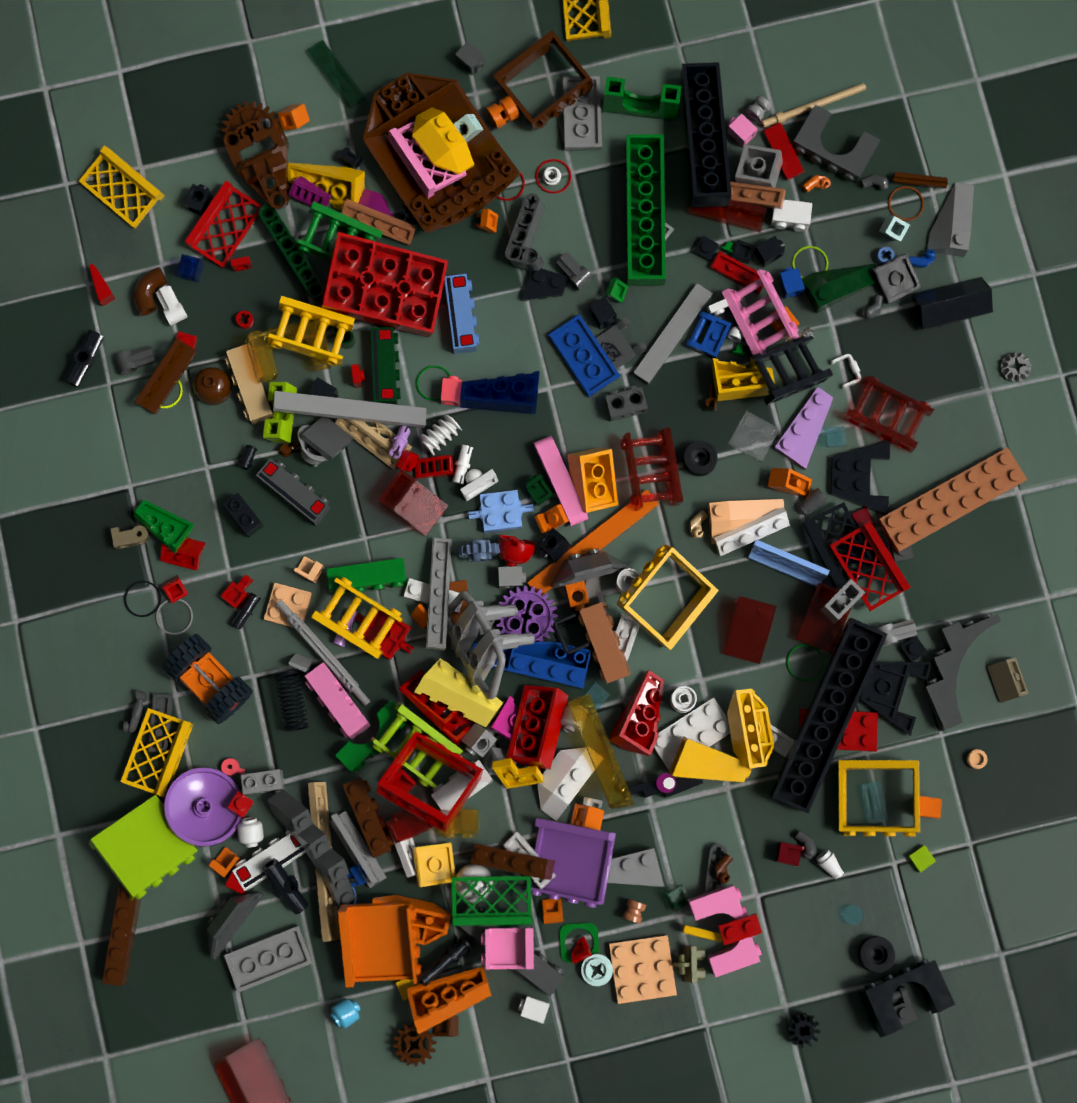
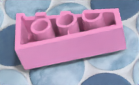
M324 662L305 675L307 679L305 684L311 692L313 690L319 695L317 700L322 707L326 705L330 710L328 715L334 723L338 721L341 725L339 730L345 738L350 737L354 739L371 726Z

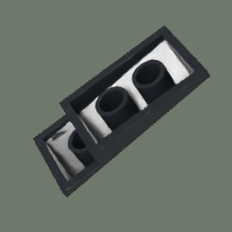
M982 277L911 295L922 330L936 326L942 327L993 313L992 289Z

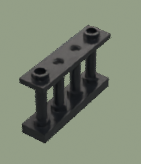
M801 336L794 340V343L763 355L760 353L755 354L750 358L751 361L745 367L749 369L756 366L769 389V394L763 399L766 406L824 383L833 376L830 368L824 371L819 369L810 353L807 344L814 339L813 336L806 338ZM800 348L813 372L812 376L808 377V375L804 374L792 351ZM786 355L798 377L797 382L790 381L778 358L779 356ZM771 360L784 384L782 388L779 389L778 386H775L764 362Z

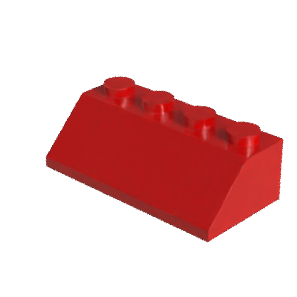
M524 686L506 759L511 758L516 763L551 770L562 725L560 719L568 700L566 693L555 687Z

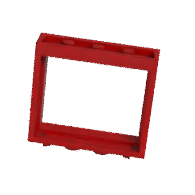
M415 731L378 782L376 793L445 833L480 782L483 769L476 766V763L467 761L460 754L448 750L443 744L430 740L427 735L423 736ZM415 748L471 779L448 815L391 783Z

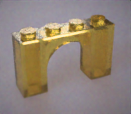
M308 321L302 344L313 346L319 327L318 321ZM296 323L287 325L283 338L294 341L299 325ZM272 327L265 332L253 331L247 335L245 342L257 384L276 380L278 376L272 352L273 347L268 344L269 333L276 335L278 327ZM324 334L320 349L330 352ZM308 356L312 372L329 369L332 366L327 364L326 361Z

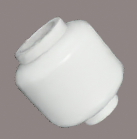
M256 817L243 818L237 825L238 840L240 843L246 844V847H256L258 842L264 839L262 822L257 820Z

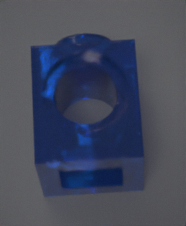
M182 254L177 273L182 279L199 283L204 265L200 258Z

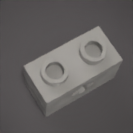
M850 579L821 611L835 624L865 592Z
M281 769L241 775L243 795L285 790L283 770Z

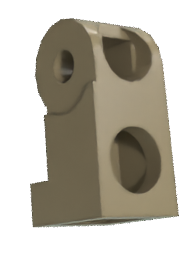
M135 526L132 530L122 532L119 527L111 528L113 545L116 550L143 545L150 539L148 530L143 526Z

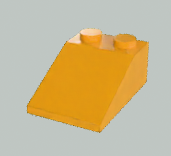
M599 447L567 454L570 475L584 513L617 506L618 498L612 449Z

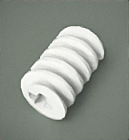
M447 414L444 415L445 421L438 420L439 426L436 424L432 425L434 431L427 429L428 436L421 434L422 444L433 456L435 455L434 448L438 451L441 450L440 443L446 446L445 439L452 441L450 434L458 436L456 429L462 431L457 422Z

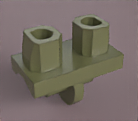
M683 946V954H679V962H673V967H679V975H684V982L697 983V980L706 978L705 969L697 968V960L705 959V950L697 948V946Z

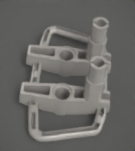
M461 591L448 606L447 632L451 638V650L463 662L467 670V678L471 681L472 686H478L487 699H494L498 694L505 666L503 649L533 645L534 635L531 632L500 635V630H492L487 621L498 620L503 617H515L518 611L517 607H515L516 605L483 606V601H475L468 592ZM465 600L469 606L453 626L450 616L462 601ZM481 627L485 635L468 657L467 653L475 638H477ZM497 657L498 661L491 689H489L484 680L494 666Z

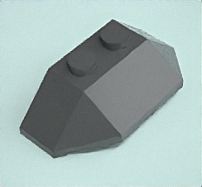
M599 548L588 550V554L582 556L580 553L569 555L570 559H566L562 563L551 582V587L557 588L628 569V565L605 551H599Z
M263 893L230 897V899L226 898L220 905L222 910L218 915L214 914L207 923L210 925L207 929L211 959L216 960L262 899Z

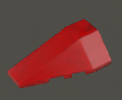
M650 670L646 672L617 720L608 740L624 750L646 756L651 755L658 740L660 703H662L664 680Z

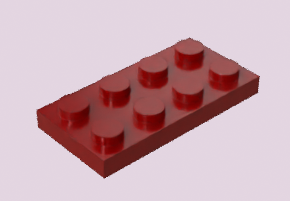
M800 709L799 728L808 709ZM854 711L837 750L877 752L878 713Z

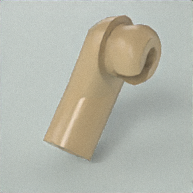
M703 510L689 523L690 533L694 538L703 536L701 523L708 517Z

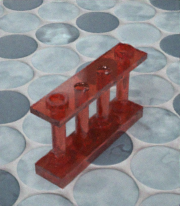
M865 376L861 384L865 385L866 388L856 408L853 410L849 409L843 420L912 453L918 444L917 441H914V435L924 415L930 416L934 409L927 402H919L880 383L876 377ZM874 389L884 395L873 417L868 418L863 415L862 411ZM890 398L900 402V405L890 426L886 427L880 424L879 420ZM908 406L918 412L907 434L902 435L897 432V427Z
M670 427L663 428L657 437L631 440L629 432L620 441L621 449L625 452L631 485V505L634 506L635 511H639L643 507V503L668 500L671 501V506H678L684 502ZM655 444L661 446L662 453L660 455L634 458L633 447ZM654 463L664 464L665 471L663 474L640 477L637 475L636 466ZM665 481L668 484L669 490L667 492L641 495L639 484Z

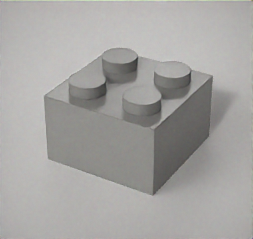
M745 144L735 175L736 182L775 188L783 162L781 150Z

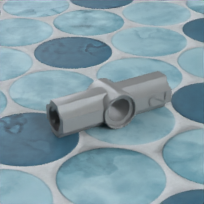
M913 619L897 624H886L876 628L888 634L883 646L891 645L899 640L917 635V628Z

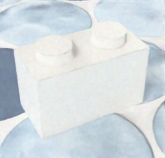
M784 200L782 209H772L771 226L781 230L792 228L797 232L808 230L811 221L812 203Z

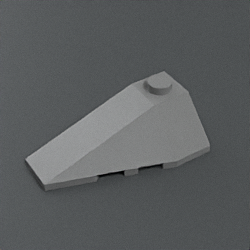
M955 183L929 233L927 250L932 249L935 253L960 257L966 255L969 250L974 185Z

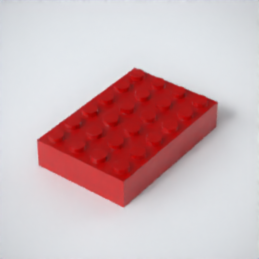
M338 232L333 243L320 308L358 320L430 337L434 333L448 260Z

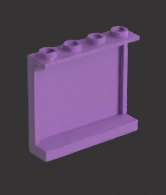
M536 818L535 826L539 827L535 852L541 858L555 860L553 872L556 876L543 889H540L531 879V894L541 896V893L548 894V898L556 900L564 897L566 902L578 904V901L585 902L584 906L596 908V904H603L616 833Z

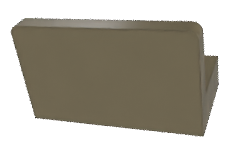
M1016 657L988 666V671L1000 703L1029 694Z

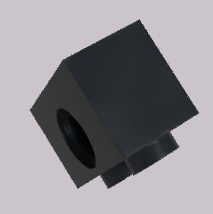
M236 493L223 503L224 507L248 537H251L264 526L239 493Z

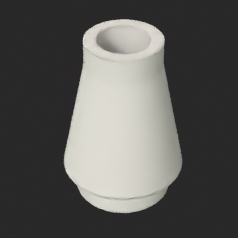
M827 849L817 856L818 865L835 880L844 874L833 852Z

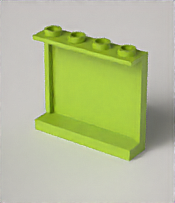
M154 795L90 839L89 842L92 850H97L128 892L130 901L134 898L137 900L141 899L147 894L146 890L148 888L159 886L165 876L169 875L171 877L179 871L178 867L182 864L186 866L196 859L194 856L198 852L195 846L181 841L172 833L165 820L164 805L157 795Z

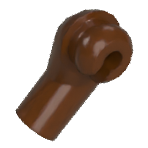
M727 853L715 865L716 878L720 883H728L730 880L727 866L733 858Z

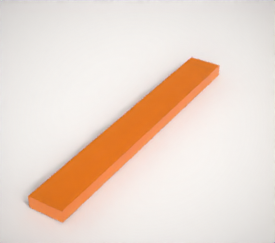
M645 490L568 550L556 563L550 564L527 582L530 588L534 586L536 593L542 589L543 596L553 588L551 587V582L564 560L570 559L569 555L580 553L582 556L588 554V550L599 548V551L656 508L659 503L648 490Z

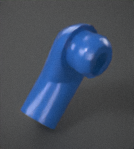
M928 249L921 257L910 256L909 260L912 266L925 268L934 262L936 253L934 250Z

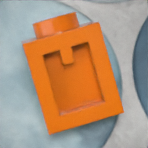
M562 504L556 505L545 513L535 516L537 525L542 533L549 532L552 528L556 530L569 522Z

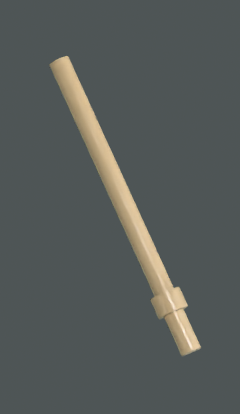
M862 83L783 113L781 111L774 114L773 117L762 120V126L765 128L776 123H784L789 118L811 111L815 104L822 107L865 91L866 86Z

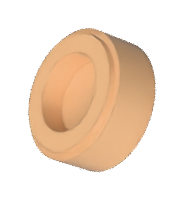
M972 750L967 755V764L973 769H981L987 764V755L982 750Z

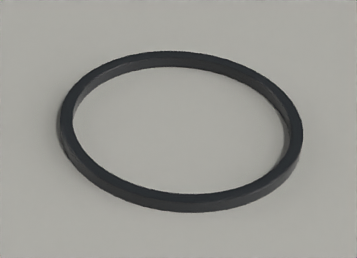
M149 581L135 582L125 593V606L131 614L137 617H148L158 610L161 604V593L158 587ZM138 583H149L159 593L158 606L150 614H135L127 605V594Z

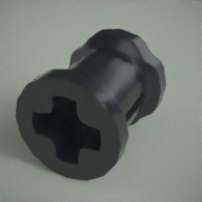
M348 147L343 149L338 158L339 162H344L353 169H357L363 160V157L355 155Z

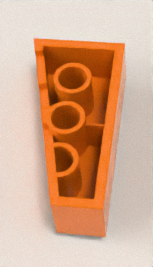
M483 966L431 981L426 987L420 984L406 988L413 1021L418 1034L492 996Z

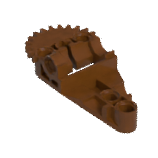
M245 101L244 108L237 104L238 111L231 108L233 115L226 114L229 121L222 122L227 125V128L221 129V131L226 132L222 136L224 146L237 173L273 208L283 209L289 204V197L286 192L289 188V184H287V150H289L290 145L278 124L280 119L273 118L275 115L274 111L268 113L269 106L263 109V103H259L258 107H256L255 101H252L250 107L248 102ZM265 119H269L271 122V126L268 129L263 127ZM248 128L254 130V131L252 132V136H251V135H247V133L249 132V129H248ZM233 135H236L238 139L235 145H232L230 142V138ZM272 137L275 144L274 147L246 161L243 160L240 151L253 146V138L256 143ZM269 178H273L275 181L273 188L267 186ZM278 195L283 198V203L280 206L275 202V198Z

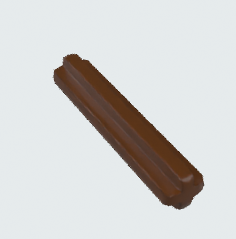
M894 172L892 177L894 183L947 188L948 185L946 177Z

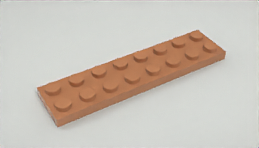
M1007 447L883 516L878 522L896 552L899 553L1020 485L1027 478Z

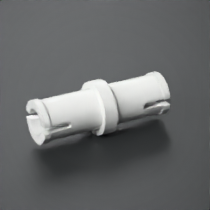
M461 445L458 461L455 462L456 469L452 482L464 485L467 469L470 468L469 461L473 447Z

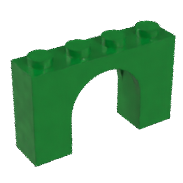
M607 77L603 111L676 120L681 86L663 84L660 94L641 96L625 89V79Z

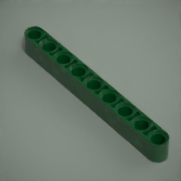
M271 205L262 206L259 210V215L263 224L314 305L320 307L324 290L323 284L304 254L298 250V247H295L296 241L275 208ZM267 213H273L271 218H264ZM276 228L283 229L279 234L274 233ZM287 243L292 244L290 249H284L283 247ZM295 259H302L300 264H293V261ZM305 274L312 275L308 280L303 279ZM315 289L321 290L319 295L312 294ZM329 325L330 331L336 337L337 327ZM347 331L344 336L349 335L351 338L348 342L342 341L341 347L344 349H350L355 344L353 332Z

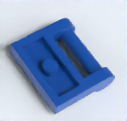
M700 311L698 315L699 320L685 346L716 359L731 327V323ZM708 321L711 325L702 344L697 343L705 322Z

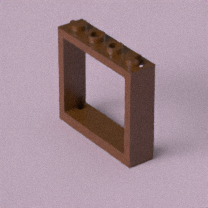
M553 30L493 75L497 84L507 96L511 97L517 109L535 131L538 128H543L551 118L559 116L564 108L573 105L577 98L582 94L590 92L594 86L591 77ZM555 46L583 81L533 119L506 83Z

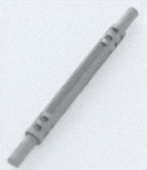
M282 599L278 601L276 605L288 618L287 621L349 692H353L363 705L366 706L370 700L358 687L359 684L298 614L293 613Z

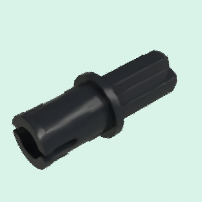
M251 592L243 606L239 607L240 610L231 622V625L240 630L249 616L253 615L252 612L261 598Z

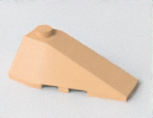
M742 500L709 503L707 508L711 543L715 544L714 538L782 507L784 508V500Z

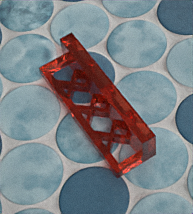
M731 199L729 206L692 207L690 205L688 214L760 233L767 208Z

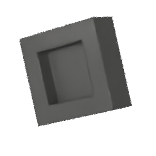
M892 543L890 544L895 562L914 558L911 546L897 553Z

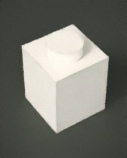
M527 996L526 1000H521L518 1010L522 1011V1017L544 1023L550 1003Z

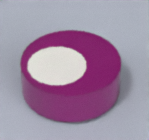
M669 773L661 774L656 780L657 789L662 793L673 791L676 786L674 776Z

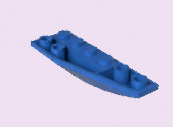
M534 642L533 645L503 649L505 655L503 671L584 690L592 650L583 648L574 653L566 654L562 644L558 642ZM478 643L473 644L472 652ZM566 645L568 650L575 648V646ZM496 657L494 666L492 667V668H494V669H496V665H497V661H498L497 657Z

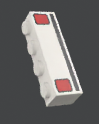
M289 830L285 833L286 837L281 840L279 837L269 843L270 847L264 851L262 848L252 854L253 858L246 861L243 859L235 864L236 869L232 871L244 891H248L268 878L262 867L270 859H277L284 868L306 853Z

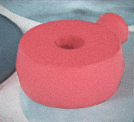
M227 758L221 764L222 772L228 776H234L237 773L244 775L245 769L240 768L238 761L234 758Z

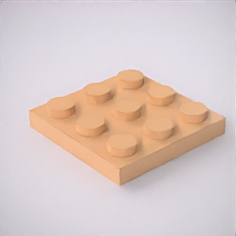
M668 935L609 944L618 1004L677 995Z

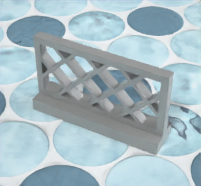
M347 811L332 815V820L329 821L355 865L360 863L370 879L367 882L369 888L386 879L387 876L377 860L373 858L368 845Z

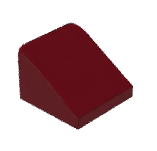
M867 508L851 514L857 528H860L869 521L872 525H875Z

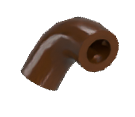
M160 267L143 275L135 287L134 300L140 316L152 314L157 310L153 300V293L156 289L168 284Z

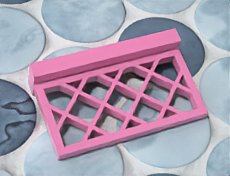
M415 121L399 129L395 127L389 130L388 140L428 199L434 196V192L465 177L467 173L464 171L459 175H451L447 173V170L445 173L434 170L435 166L432 169L424 168L422 165L423 160H430L425 156L424 152L422 155L414 153L412 150L413 145L418 146L414 139H406L402 135L406 131L413 133ZM433 175L444 177L443 182L436 185L432 180Z

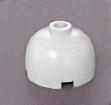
M469 864L461 868L456 877H492V875L482 865ZM456 881V890L463 895L469 886L464 881ZM479 881L474 888L482 895L489 886L484 881ZM471 889L464 898L469 903H475L479 896ZM492 889L484 896L485 899L491 894Z

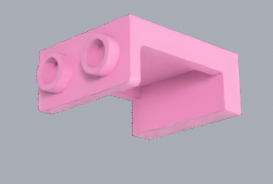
M533 928L485 929V933H481V944L485 945V953H482V965H486V970L534 969Z

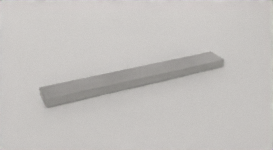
M281 391L274 392L273 411L420 428H425L426 408Z

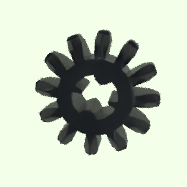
M803 1013L801 1019L798 1014H795L797 1021L789 1019L793 1027L788 1026L786 1030L793 1032L787 1036L789 1039L794 1038L792 1042L794 1045L800 1041V1047L804 1048L806 1041L808 1046L811 1047L812 1042L810 1039L818 1041L814 1033L820 1034L821 1031L814 1028L820 1024L819 1022L812 1023L814 1020L812 1015L807 1019V1014ZM801 1026H802V1027H805V1026L808 1027V1028H806V1030H808V1032H807L806 1034H804V1033H802L801 1035L799 1034V1033L801 1032V1031L799 1030V1028H800Z

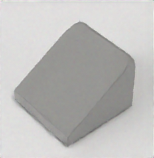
M295 654L288 664L294 669L309 673L313 660L300 654Z

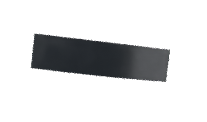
M675 779L676 786L674 790L670 793H664V795L668 798L698 786L703 781L702 779ZM656 781L624 789L621 792L623 797L626 798L642 791L644 797L647 798L660 791L657 789Z

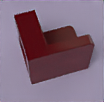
M779 842L775 862L799 866L801 852L804 851V847Z

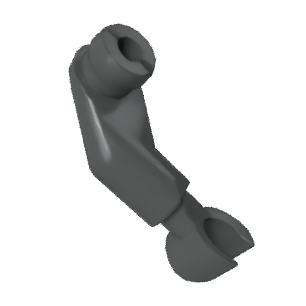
M136 690L137 701L134 703L130 722L124 721V732L133 733L137 729L144 706L143 702L147 700V694L144 691Z

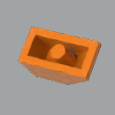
M771 468L768 487L779 492L806 498L810 493L812 479L790 468Z

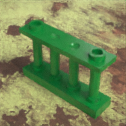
M313 201L308 211L312 214L313 218L304 240L298 239L295 247H298V250L302 253H312L330 261L331 253L328 250L337 227L341 226L347 229L348 235L355 236L359 234L364 236V239L375 242L381 239L383 231ZM323 218L329 221L330 227L322 247L319 248L310 243L319 221Z

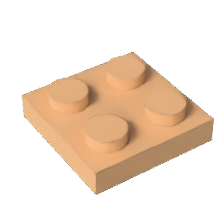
M274 583L264 620L293 628L276 603L282 599L291 611L297 613L304 621L312 593Z

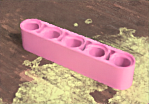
M550 435L534 442L535 450L558 501L562 504L568 517L569 525L572 527L588 520V515L584 513L575 486L552 436Z

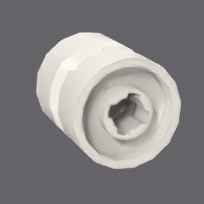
M631 568L622 570L616 580L617 591L620 594L627 591L631 586L632 580L640 575L639 572Z
M687 686L677 688L670 697V705L678 713L691 711L697 702L695 691Z

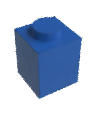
M790 267L782 270L778 280L784 299L803 294L805 287L799 269Z

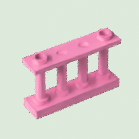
M758 270L757 273L760 278L741 290L734 291V289L728 288L722 291L753 356L758 353L761 355L766 354V347L787 335L794 339L799 337L797 333L799 331L795 322H791L772 284L773 278L771 274L764 270ZM764 285L768 295L746 308L742 307L740 303L741 298ZM772 302L777 311L756 324H751L748 318L750 317L749 314ZM781 318L785 328L763 341L759 340L757 336L758 331Z

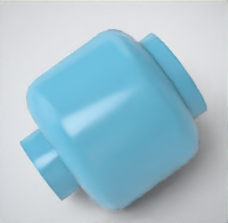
M344 998L332 1006L330 1017L338 1028L346 1029L359 1020L358 1011H360V1007L355 1000L351 1002L349 999Z

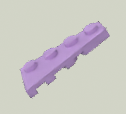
M817 387L774 449L805 470L833 397Z

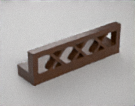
M176 338L135 400V403L157 414L198 351Z

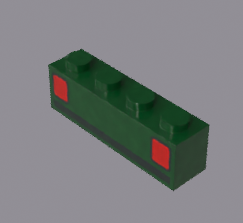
M393 327L371 328L374 402L398 405L397 399H401V390L397 388V381H400V370L396 369V362H399V351H395V344H399L398 333L394 332Z

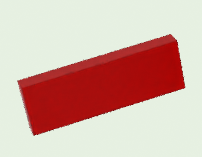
M781 122L764 130L772 149L781 150L783 159L781 167L787 180L789 181L804 173L805 171Z
M720 251L710 266L711 270L743 287L760 278L756 270ZM764 285L757 288L753 292L760 294Z

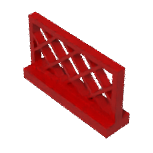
M225 181L185 240V246L195 250L219 267L224 268L259 216V210L262 205L233 187L228 181ZM233 193L240 196V204H230L229 198ZM253 205L258 209L255 214L246 215L245 206ZM242 207L244 216L233 218L231 208ZM229 209L231 219L220 220L219 213L221 210ZM245 219V229L236 231L234 221ZM232 222L234 231L223 233L221 224ZM219 224L221 234L210 236L209 228L211 225ZM235 234V244L226 246L224 236ZM222 237L224 247L213 249L211 239ZM209 239L211 249L202 250L197 247L200 241ZM225 250L226 257L223 262L215 258V251Z
M870 521L830 545L831 550L849 579H852L857 584L859 575L870 578L867 589L860 587L866 591V595L863 594L861 599L869 612L911 588ZM862 532L865 537L864 545L853 543L854 535ZM841 543L848 544L847 555L839 554L835 546ZM852 546L863 548L860 559L849 556ZM865 549L872 550L875 553L874 562L863 560ZM848 559L860 561L857 572L848 569ZM862 562L873 565L871 575L859 573ZM875 565L884 568V579L873 576ZM872 579L883 581L880 592L870 589ZM885 582L893 583L897 591L893 594L883 593ZM869 592L880 594L878 602L871 606L867 600Z

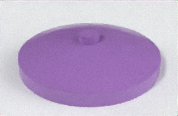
M212 768L189 770L181 774L171 784L164 800L166 823L177 838L189 845L197 847L217 845L229 838L241 822L240 817L226 809L238 791L240 792V790L228 775Z

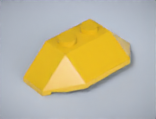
M431 107L416 116L412 137L433 166L452 171L458 175L474 166L466 140L445 112Z
M753 689L736 690L733 692L727 711L733 751L747 769L764 767L767 765V761L774 748L768 707L755 694Z

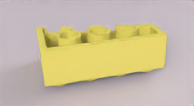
M441 658L423 676L414 691L419 695L424 693L430 696L429 700L435 703L440 701L448 705L447 708L452 711L462 712L464 717L484 727H487L503 704L497 697L487 699L478 686H472L471 681L465 674L459 672Z

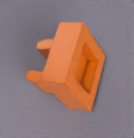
M482 209V214L477 215L481 219V223L476 224V227L481 230L484 229L489 233H496L498 214L490 209Z

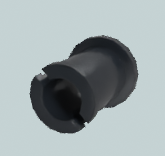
M246 445L242 458L238 460V466L244 470L252 468V461L258 449L254 446Z

